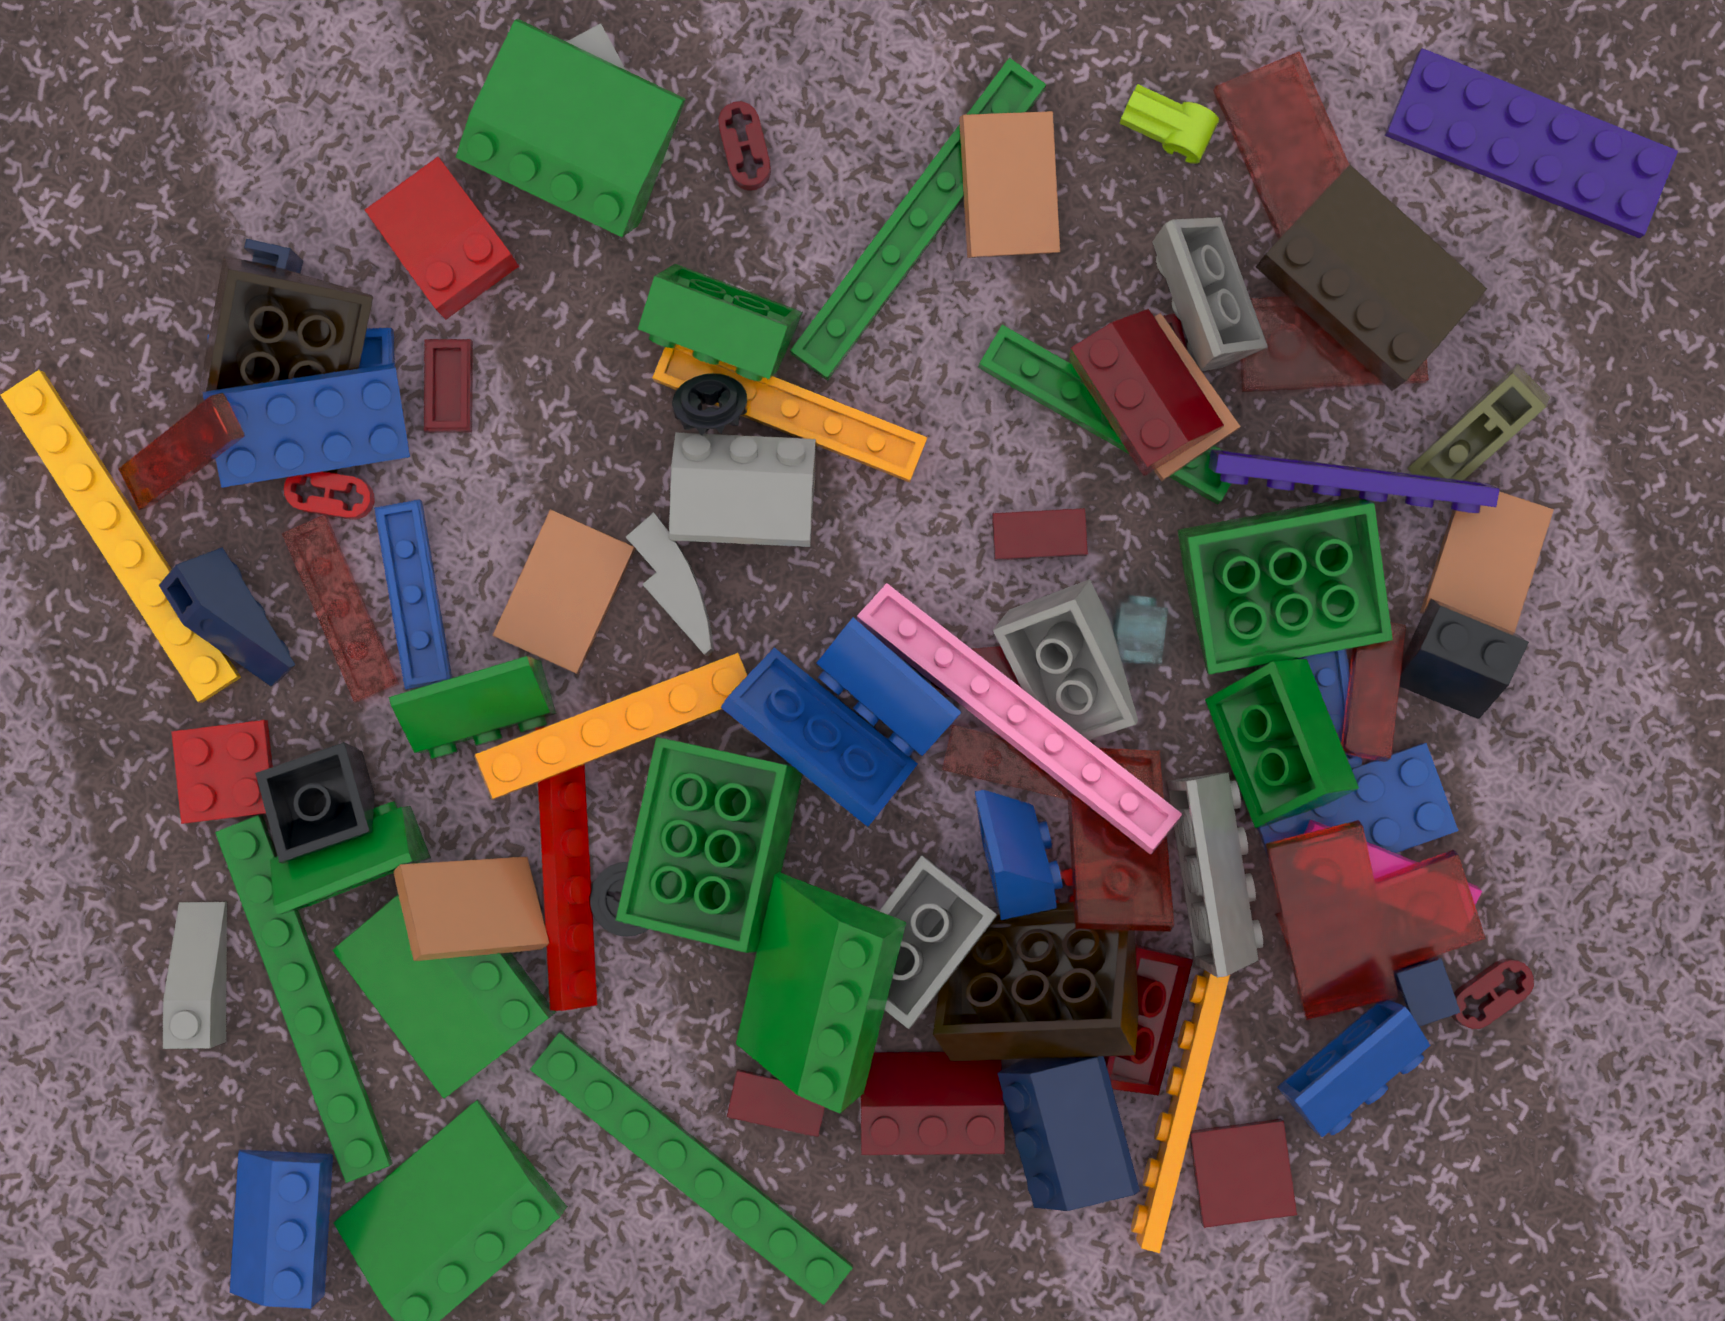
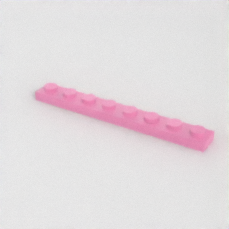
M886 583L857 615V621L884 645L1150 855L1180 820L1181 812Z

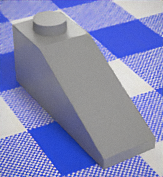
M179 902L163 998V1049L212 1048L226 1042L227 902Z

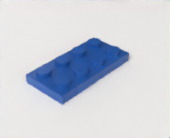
M394 363L202 392L221 488L410 457Z
M775 647L731 692L721 706L730 716L867 827L878 816L918 765V763L906 756L886 737Z
M1421 743L1362 764V766L1351 768L1359 786L1358 790L1325 806L1257 828L1281 893L1324 879L1321 876L1294 866L1291 862L1310 820L1394 853L1458 831L1427 743Z

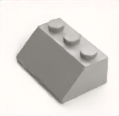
M1221 217L1173 219L1165 223L1152 241L1157 254L1156 263L1160 273L1166 278L1170 289L1173 311L1181 320L1188 339V352L1200 370L1206 371L1223 368L1267 348L1266 340Z
M675 432L671 464L669 540L810 547L815 486L816 439L704 434L702 436L697 433Z
M923 856L919 858L879 910L882 913L906 922L885 1011L908 1029L913 1026L997 916L994 911Z

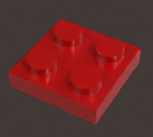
M268 720L171 731L181 824L266 814L255 773L273 767Z

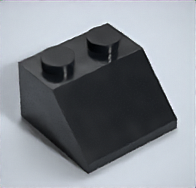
M1430 598L1392 683L1480 719L1509 686L1529 642L1517 633Z
M343 742L255 773L279 863L283 864L372 833L375 794L363 751Z

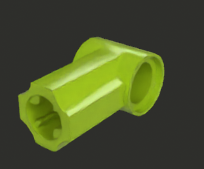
M1137 84L1119 123L1162 143V147L1167 153L1172 155L1175 151L1186 156V162L1197 164L1200 162L1219 123V118L1213 111L1193 102H1183L1180 104Z

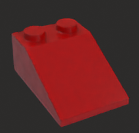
M436 157L365 209L367 215L411 277L445 320L519 267L512 254L439 157Z

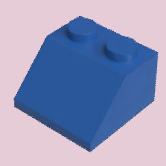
M987 790L975 791L982 845L1001 920L1057 908L1055 890L1062 889L1063 884L1057 860L1048 862L1045 850L1052 848L1047 822L1037 821L1033 804Z

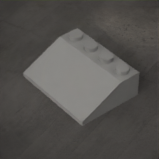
M1229 772L1167 781L1170 805L1182 813L1180 820L1174 826L1195 963L1198 967L1217 978L1228 976L1258 961L1257 948H1263L1262 929L1259 920H1252L1249 903L1256 900L1255 885L1251 873L1245 874L1242 855L1248 854L1247 836L1244 827L1237 828L1234 810L1241 807L1239 787L1236 780L1230 781Z

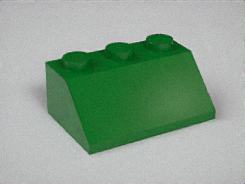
M674 264L654 276L638 330L649 333V340L658 345L675 348L676 344L693 350L692 356L700 361L715 365L722 361L736 366L737 374L754 381H762L763 377L770 379L778 371L803 312Z
M529 656L389 697L391 707L414 753L429 752L431 760L457 753L456 744L470 739H474L475 746L503 739L501 730L517 725L520 733L547 726L545 717L556 714L542 663L540 660Z
M1307 659L1273 661L1205 699L1255 828H1261L1325 806L1359 789Z
M393 801L374 808L373 831L370 834L283 864L279 863L278 856L270 859L273 904L276 914L281 915L302 910L392 874L400 864H414L431 858L411 806L397 808L396 802Z

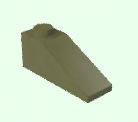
M1517 364L1481 396L1407 469L1416 475L1465 480L1547 407L1550 396Z

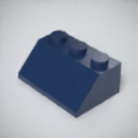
M1104 1056L1022 1059L997 1073L1034 1208L1071 1211L1133 1196L1140 1192Z

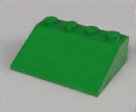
M516 19L468 116L455 158L607 231L624 237L639 225L686 99L520 19Z
M1356 496L1178 529L1185 580L1208 674L1393 640L1374 502Z
M656 737L615 921L740 952H757L774 874L781 873L803 774L793 766Z
M778 872L774 874L736 1045L796 1095L839 1114L842 1113L864 1094L906 922Z
M399 894L332 950L443 1099L556 1013V1011H550L549 1002L511 952L414 961Z
M477 1099L334 1222V1225L380 1303L394 1321H440L558 1220L568 1206Z

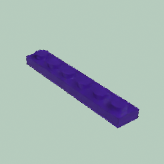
M1211 449L1208 467L1215 473H1221L1220 481L1248 485L1249 477L1267 479V487L1281 490H1294L1295 483L1313 485L1312 492L1330 496H1341L1342 488L1360 490L1359 498L1387 502L1388 494L1406 496L1405 504L1429 508L1433 507L1434 500L1452 502V510L1468 513H1479L1481 505L1497 507L1500 490L1495 486L1481 482Z

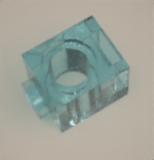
M1129 596L1128 603L1121 602L1116 605L1113 633L1122 662L1152 666L1162 664L1168 608L1157 607L1156 598Z

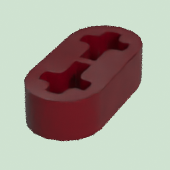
M743 101L732 102L721 110L718 118L719 130L730 174L734 183L740 188L747 191L757 190L769 181L771 175V164L760 119L755 108ZM736 114H741L743 120H752V123L747 124L745 127L748 139L746 141L739 142L735 128L727 129L726 127L733 123V116ZM748 150L751 151L755 164H763V167L757 169V177L753 179H748L746 172L738 173L737 169L744 167L742 152Z
M1514 959L1496 961L1454 992L1461 1013L1452 1015V1018L1458 1024L1470 1029H1481L1488 1026L1530 995L1534 987V976L1531 969L1525 963ZM1505 969L1513 973H1520L1521 976L1516 980V984L1519 987L1516 991L1503 988L1496 993L1493 990L1504 982L1505 978L1502 972ZM1486 994L1488 995L1489 999L1478 1007L1481 1013L1478 1018L1469 1014L1463 1016L1462 1011L1467 1007L1464 999L1467 996L1478 1000Z

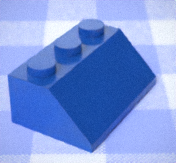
M854 617L816 663L823 670L818 678L838 696L844 689L858 701L853 709L872 726L879 720L893 731L888 740L908 757L914 751L922 757L961 714L958 708Z
M1383 997L1277 1088L1314 1132L1321 1137L1327 1133L1335 1135L1351 1122L1352 1116L1350 1113L1363 1102L1369 1105L1382 1097L1388 1090L1386 1083L1399 1072L1406 1074L1416 1068L1424 1059L1422 1052L1431 1045L1409 1010L1405 1006Z
M260 1150L238 1151L230 1293L262 1306L309 1309L325 1296L333 1154Z

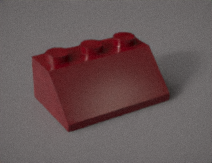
M1149 309L1111 322L1070 348L1069 361L1143 476H1146L1224 427L1223 422Z
M1136 944L1139 1006L1136 1054L1104 1056L1113 1090L1159 1096L1193 959Z
M944 1051L874 1052L864 1094L861 1095V1155L1005 1154L1004 1100L997 1074L1002 1070L1001 1060L950 1061Z

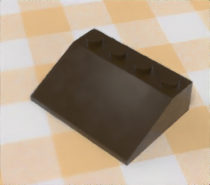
M1351 165L1297 219L1256 266L1261 273L1391 391L1407 381L1487 290L1481 282Z
M224 256L191 432L195 452L215 455L202 392L359 369L373 296L276 266ZM338 469L328 470V471H323V472H329V473H335V474H337Z
M1132 899L1056 903L1057 908L1004 920L1000 918L998 907H989L997 914L996 918L938 993L933 1035L950 1061L1135 1055L1139 1006L1134 904Z

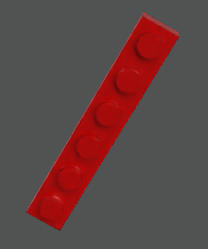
M544 727L535 728V731L542 729ZM585 764L538 782L545 928L549 944L546 947L550 1011H565L597 1005L593 913L590 906L591 875Z

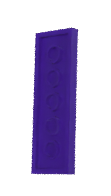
M1423 48L1417 54L1385 133L1386 137L1637 238L1644 236L1678 153V150Z

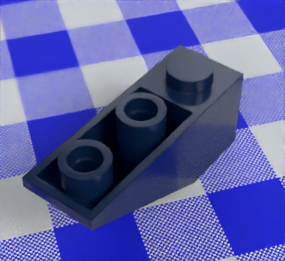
M223 547L176 564L159 584V587L184 626L269 686L278 683L295 666L290 657L288 647L278 638L266 618L262 605L254 599L242 579L239 568L230 560Z

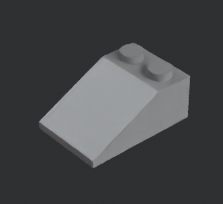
M1090 579L1009 609L995 626L993 632L1021 688L1087 740L1137 724V714L1112 626Z

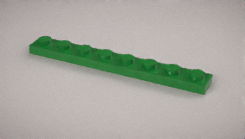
M1009 58L967 115L1029 112L1045 91L1046 84ZM960 124L791 348V355L825 380H829L963 201Z
M257 815L216 831V837L345 1183L389 1167L393 1164L300 913L299 911H293L281 915L276 914L273 904L270 859L278 855L263 815Z
M562 1031L556 1035L530 1068L533 1073L822 1305H825L853 1269L852 1263Z

